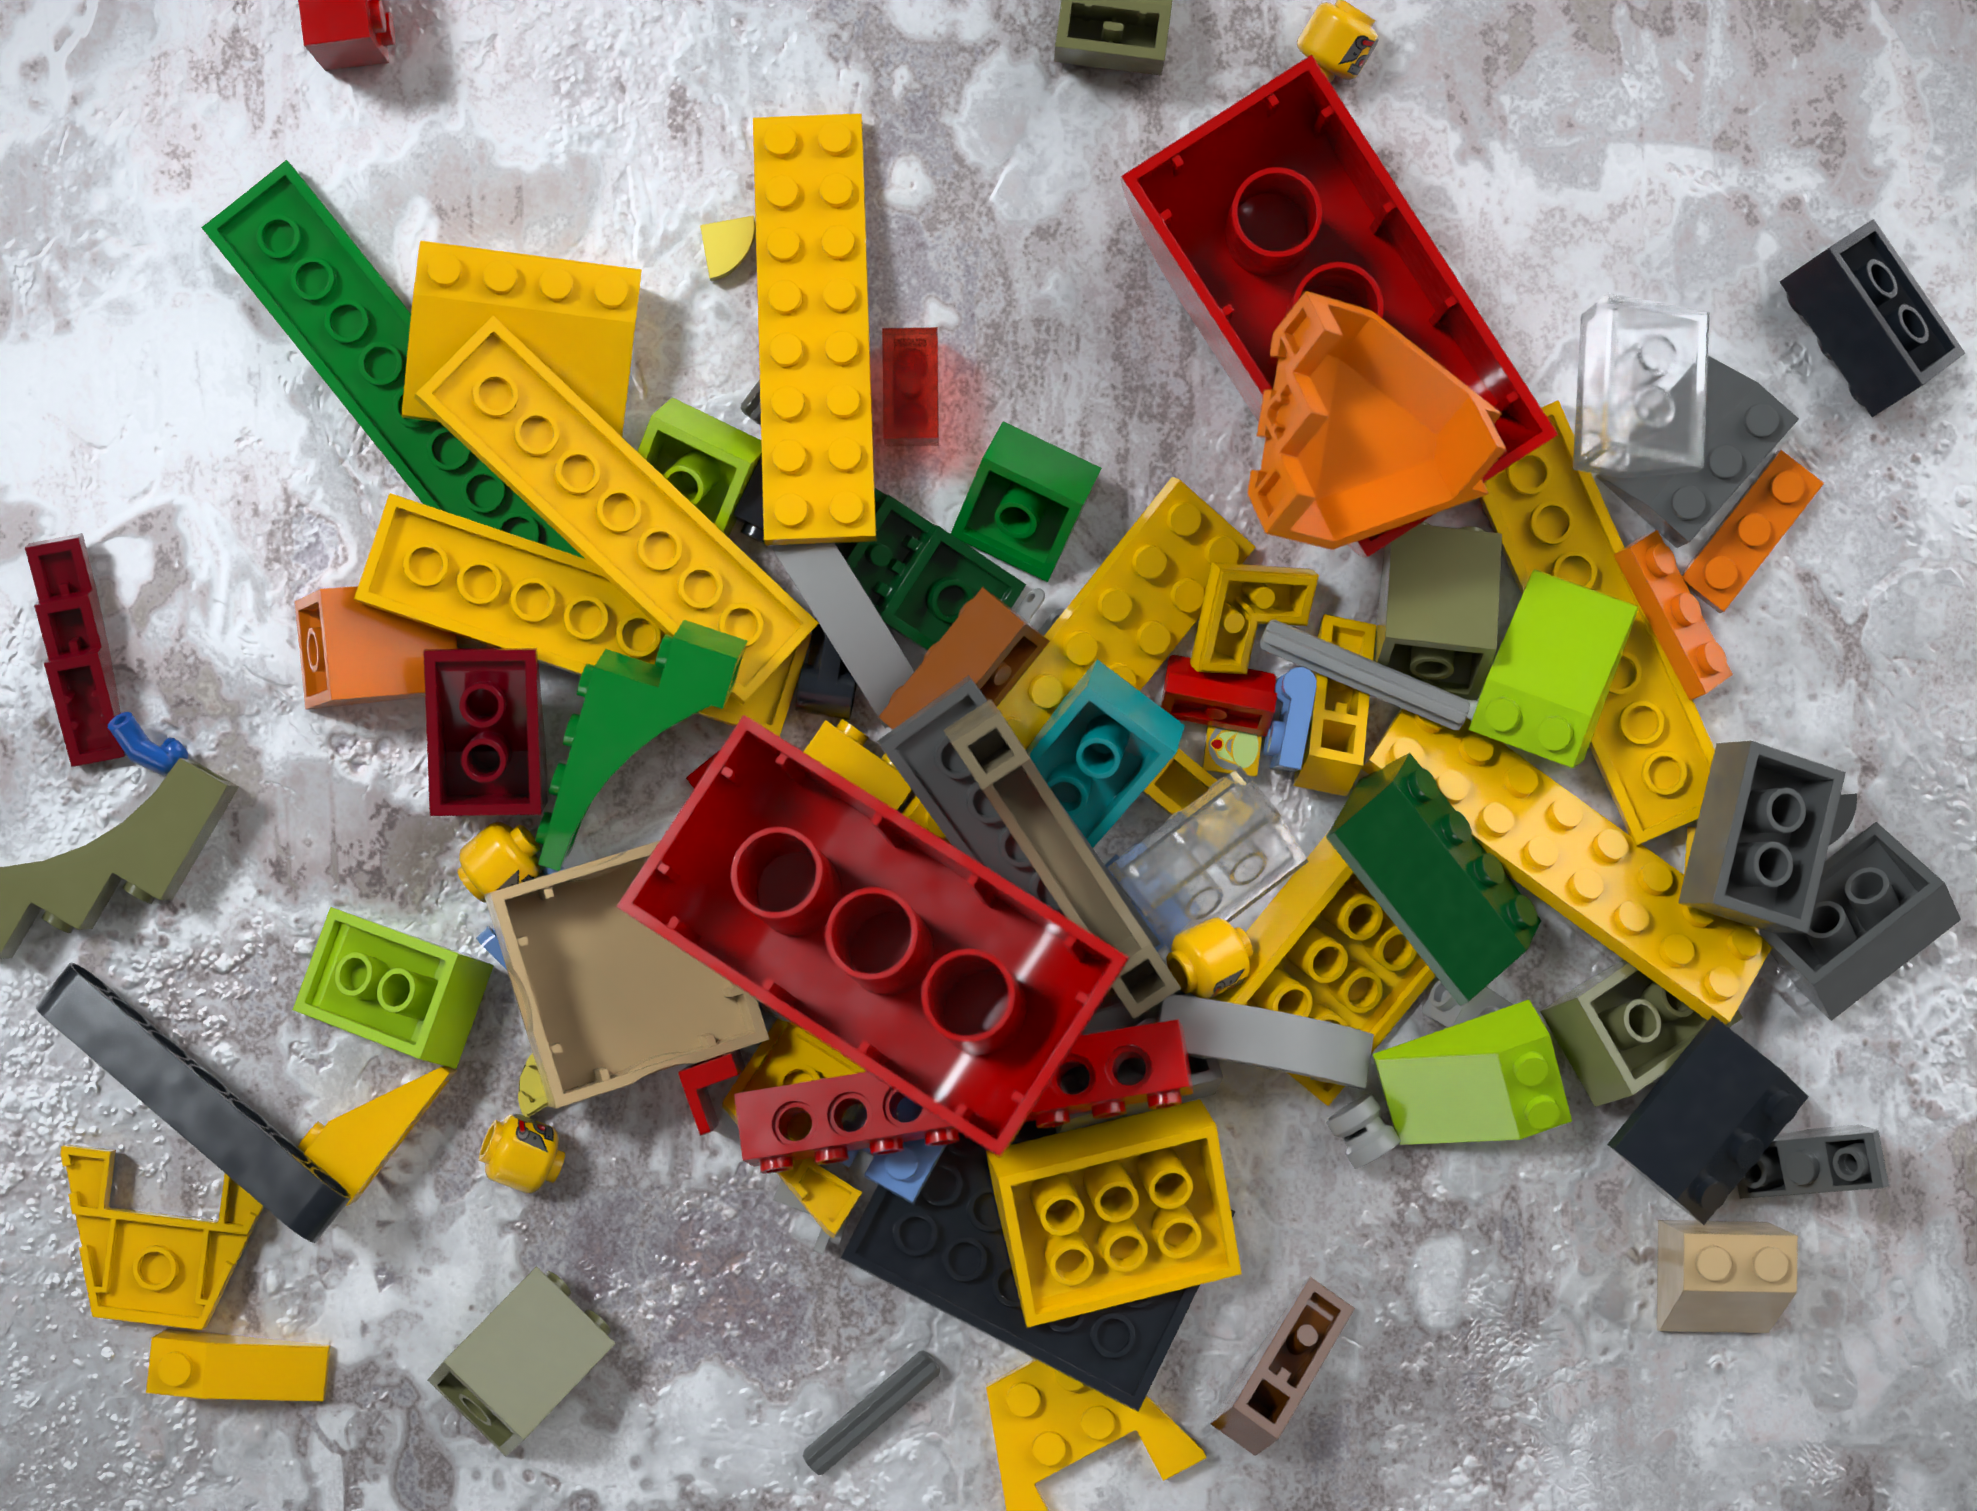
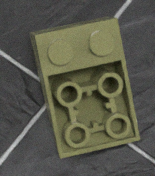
M1061 0L1054 62L1161 76L1165 62L1172 0Z

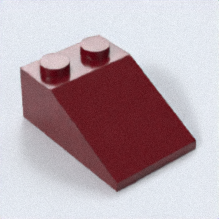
M537 648L425 649L423 652L430 816L541 815L548 803L546 742Z

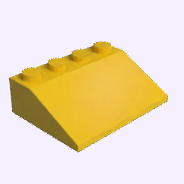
M420 240L412 300L402 418L439 422L414 398L415 394L494 316L622 437L642 269Z
M1325 835L1245 932L1253 947V956L1249 958V974L1243 983L1207 999L1304 1016L1374 1034L1372 1054L1436 975L1331 845ZM1288 1073L1326 1106H1329L1345 1087L1311 1080V1077Z
M1201 1099L1182 1103L1175 1107L1157 1109L1009 1145L1002 1158L989 1150L986 1151L995 1200L1027 1328L1242 1274L1217 1126Z

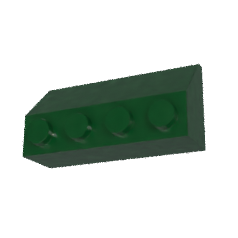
M1411 753L1387 764L1383 769L1361 778L1326 835L1331 845L1460 1006L1472 1000L1528 950L1542 921L1537 915L1530 899L1522 895L1504 873L1498 858L1491 853H1487L1472 837L1471 828L1465 816L1452 807L1438 789L1432 774L1422 768Z

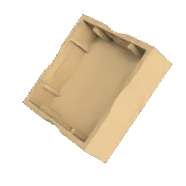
M660 841L484 894L550 1107L560 1108L633 1084L644 1076L680 1064H695L769 1040L760 1007L755 998L616 907Z

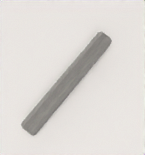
M1271 620L1267 624L1260 640V647L1264 651L1450 729L1459 730L1468 715L1470 703L1466 699L1277 620Z

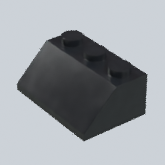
M1874 219L1779 281L1787 292V300L1792 309L1804 317L1817 336V342L1822 353L1829 360L1834 361L1847 380L1852 397L1857 403L1866 408L1871 417H1874L1923 386L1965 354L1961 345Z
M1712 1015L1607 1145L1662 1195L1705 1225L1715 1211L1724 1204L1728 1195L1750 1168L1760 1160L1764 1151L1786 1124L1795 1117L1797 1111L1809 1096L1784 1071Z

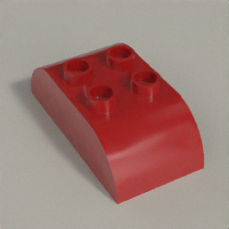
M1312 54L1121 176V184L1128 206L1157 264L1258 422L1264 390L1274 389L1279 358L1270 356L1273 333L1304 292L1307 291L1373 311L1502 413L1493 425L1506 450L1481 478L1483 483L1558 435ZM1434 514L1348 544V546L1359 556L1367 558Z
M746 715L742 716L616 906L710 970L1001 1158L1129 961V957Z

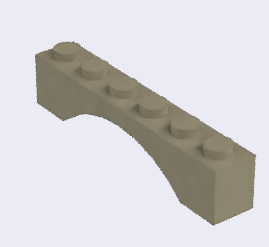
M990 699L944 729V733L1065 916L1129 957V961L1112 987L1132 1018H1137L1181 989L992 700Z

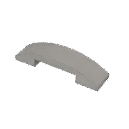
M835 543L770 545L879 718V715L889 704L893 693L908 681L914 670ZM879 718L885 729L889 727Z
M1171 994L1159 1004L1157 1023L1179 1019L1184 1029L1188 1056L1201 1059L1214 1058L1311 1077V1080L1366 1089L1374 1037L1372 1033L1304 1016L1196 997Z

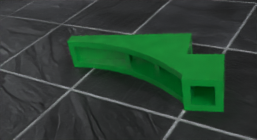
M683 620L674 636L664 635L655 665L605 649L595 665L586 664L577 688V695L585 698L581 714H572L563 738V745L571 747L566 764L558 763L549 788V794L557 796L553 813L545 811L536 834L535 842L543 845L539 865L560 871L572 851L581 823L592 801L608 779L636 751L667 728L710 706L724 708L734 689L747 640Z

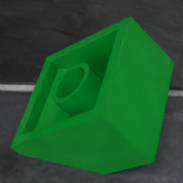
M1003 421L981 460L950 534L966 544L1048 582L1102 468Z

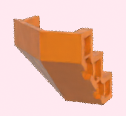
M1305 291L1274 331L1270 356L1279 359L1274 389L1264 390L1257 430V436L1265 438L1261 469L1251 470L1247 491L1265 533L1334 550L1489 494L1481 478L1506 450L1493 425L1502 413L1373 311Z

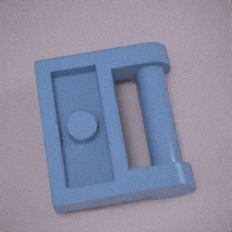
M1304 667L1293 668L1280 676L1276 681L1274 692L1278 693L1277 699L1282 703L1279 721L1274 720L1271 723L1263 748V755L1272 756L1270 769L1286 772L1301 770L1316 692V678L1309 669Z

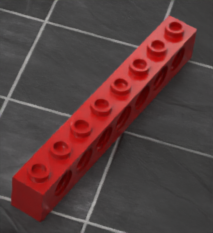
M1179 1019L1081 1035L1025 1122L1036 1120L1038 1128H1049L1070 1123L1069 1114L1092 1111L1094 1119H1102L1126 1114L1125 1105L1148 1102L1149 1109H1164L1181 1105V1096L1194 1094L1184 1029ZM1129 1058H1138L1146 1063L1145 1076L1135 1085H1124L1117 1080L1118 1067ZM1075 1067L1089 1070L1090 1082L1083 1092L1076 1095L1063 1092L1061 1082L1068 1070ZM868 1072L734 1094L742 1159L753 1167L760 1166V1172L763 1174L794 1169L793 1160L815 1157V1164L819 1165L849 1160L848 1151L870 1148L871 1155L898 1153L904 1150L903 1142L925 1139L926 1146L952 1144L959 1141L958 1133H961L924 1108H922L921 1114L914 1121L908 1123L900 1122L897 1118L896 1110L899 1102L905 1096ZM854 1104L865 1105L867 1120L863 1127L854 1132H846L842 1126V1116L845 1110ZM808 1113L812 1120L810 1133L802 1140L791 1141L787 1133L790 1120L797 1114Z

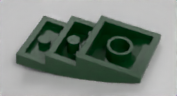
M875 488L876 541L835 543L885 625L926 651L940 641L957 620L962 607L973 599L982 587L1012 608L1027 585L940 526L932 524L889 494H885Z

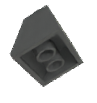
M1704 354L1595 477L1655 530H1658L1675 548L1689 543L1799 418L1758 382Z
M1875 822L1825 861L1808 934L1771 933L1759 929V934L1772 948L1770 951L1771 955L1795 986L1832 1021L1953 927L1961 918L1945 882L1880 824Z

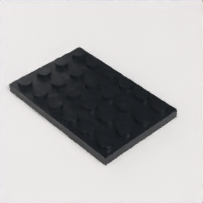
M1036 1120L1023 1123L1010 1145L1054 1135L1057 1132L1055 1127L1038 1128ZM958 1133L959 1141L946 1145L914 1204L877 1185L840 1258L841 1260L1106 1397L1139 1412L1200 1285L1027 1328L995 1200L986 1154L988 1150L966 1135ZM1231 1209V1214L1233 1218L1236 1211Z

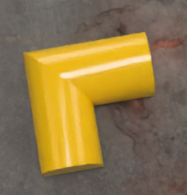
M1212 562L1191 655V666L1197 672L1247 674L1258 623L1268 624L1271 620H1277L1287 625L1307 626L1319 575L1309 568Z

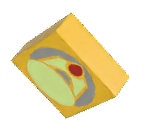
M1207 725L1202 768L1210 772L1257 777L1262 736Z

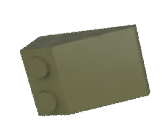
M1624 959L1578 985L1540 1011L1595 1107L1632 1096L1666 1073L1708 1022V1020ZM1738 1009L1731 1022L1726 1025L1729 1028L1743 1019Z

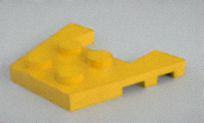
M777 1019L768 1032L769 1040L763 1041L724 1098L722 1107L738 1126L734 1097L736 1093L867 1071L792 1022ZM800 1113L790 1120L787 1133L791 1141L802 1140L810 1133L812 1128L810 1115L808 1113ZM815 1157L793 1160L794 1169L778 1172L777 1174L824 1232L834 1239L861 1197L862 1192L818 1164H815Z
M71 1144L62 1145L60 1155L63 1167L66 1166L71 1193L68 1194L72 1214L76 1215L81 1241L79 1252L92 1317L197 1330L205 1329L212 1318L264 1206L224 1173L219 1220L111 1208L109 1202L116 1150Z
M1035 1359L986 1384L1006 1511H1050L1035 1483L1132 1431L1138 1432L1163 1481L1207 1458L1202 1446L1191 1438L1147 1395L1139 1412H1136Z

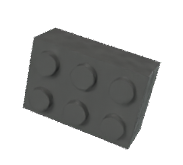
M1754 741L1716 743L1678 903L1771 933L1808 934L1846 772Z

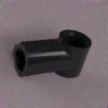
M818 624L812 630L808 663L804 662L802 666L795 710L850 720L857 683L821 625Z

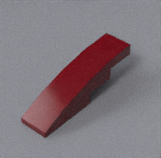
M83 533L29 543L25 547L38 597V602L34 607L48 656L44 662V667L71 767L125 757L126 753L108 728L109 722L115 716L121 714L109 644Z

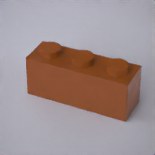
M982 587L977 595L962 607L957 620L940 641L929 648L923 662L908 681L893 693L889 704L879 715V718L893 730L968 675L986 700L991 699L997 707L1050 641L1011 607Z

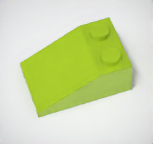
M672 397L651 415L637 452L729 537L737 521L733 514L762 456L761 440Z
M1534 569L1486 678L1469 730L1570 768H1574L1582 763L1592 740L1639 606Z
M330 907L292 1010L420 1060L456 1069L494 965Z
M1529 999L1372 1054L1394 1130L1401 1140L1400 1145L1521 1140L1572 1122L1550 1034Z

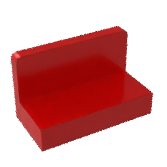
M1171 655L1169 657L1161 708L1177 720L1267 736L1275 713L1278 694L1274 692L1276 684L1275 674L1248 669L1247 674L1197 672L1190 664V657Z
M740 1049L689 1065L678 1072L700 1136L711 1133L719 1125L706 1086L737 1076L743 1072L746 1066Z

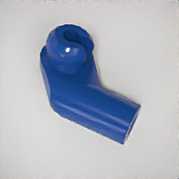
M123 712L115 716L108 724L109 730L128 758L133 763L155 773L167 776L179 758L188 759L189 754L187 750L175 738L166 739L161 746L149 740L131 712Z

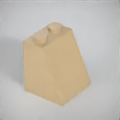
M1658 1220L1657 1330L1769 1333L1797 1294L1798 1236L1769 1222L1707 1221L1703 1225L1697 1220Z

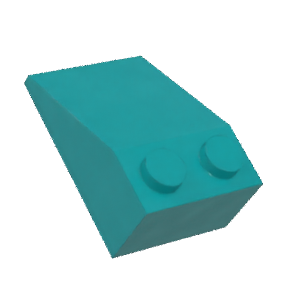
M1097 659L1063 699L1025 751L1051 791L1091 847L1094 848L1177 753L1185 725Z

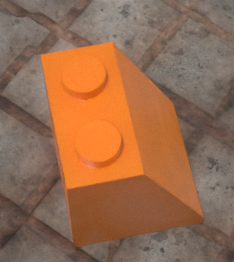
M358 586L319 589L294 601L305 710L425 697L423 651L425 649H462L457 648L456 634L356 602L354 597Z

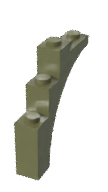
M179 758L157 790L122 823L90 843L44 861L0 867V959L13 958L41 909L45 910L42 919L64 932L71 933L74 928L78 930L93 929L122 878L126 880L123 889L146 903L152 904L155 898L159 900H173L239 786L193 759Z

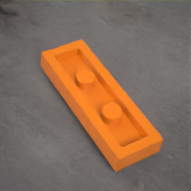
M1779 450L1776 452L1682 572L1681 576L1688 589L1718 613L1724 612L1820 490L1824 482L1784 451Z
M1658 530L1638 538L1615 553L1616 561L1689 700L1707 694L1732 676L1733 673L1727 664L1724 650L1715 641L1701 614L1699 602L1690 593L1676 566L1674 554L1665 545Z

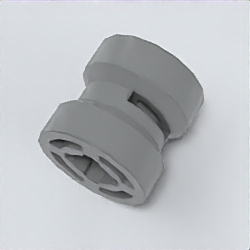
M1372 1093L1354 1100L1332 1114L1325 1121L1333 1135L1342 1138L1347 1146L1345 1154L1354 1169L1363 1167L1378 1159L1401 1141L1394 1128L1383 1123L1379 1116L1381 1107Z

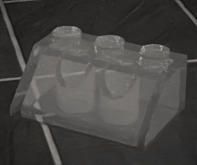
M1607 293L1581 315L1573 457L1574 470L1624 479L1698 472L1704 468L1710 312Z
M1240 766L1228 776L1214 782L1206 793L1185 809L1172 814L1165 821L1164 825L1139 844L1125 850L1120 858L1107 868L1168 951L1171 952L1172 941L1178 933L1211 918L1219 917L1227 922H1231L1309 861L1277 808Z

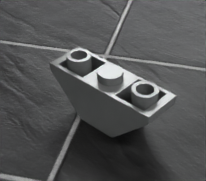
M1858 1124L1813 1128L1777 1135L1764 1151L1760 1160L1750 1168L1737 1184L1740 1199L1880 1189L1888 1187L1889 1181L1879 1130Z

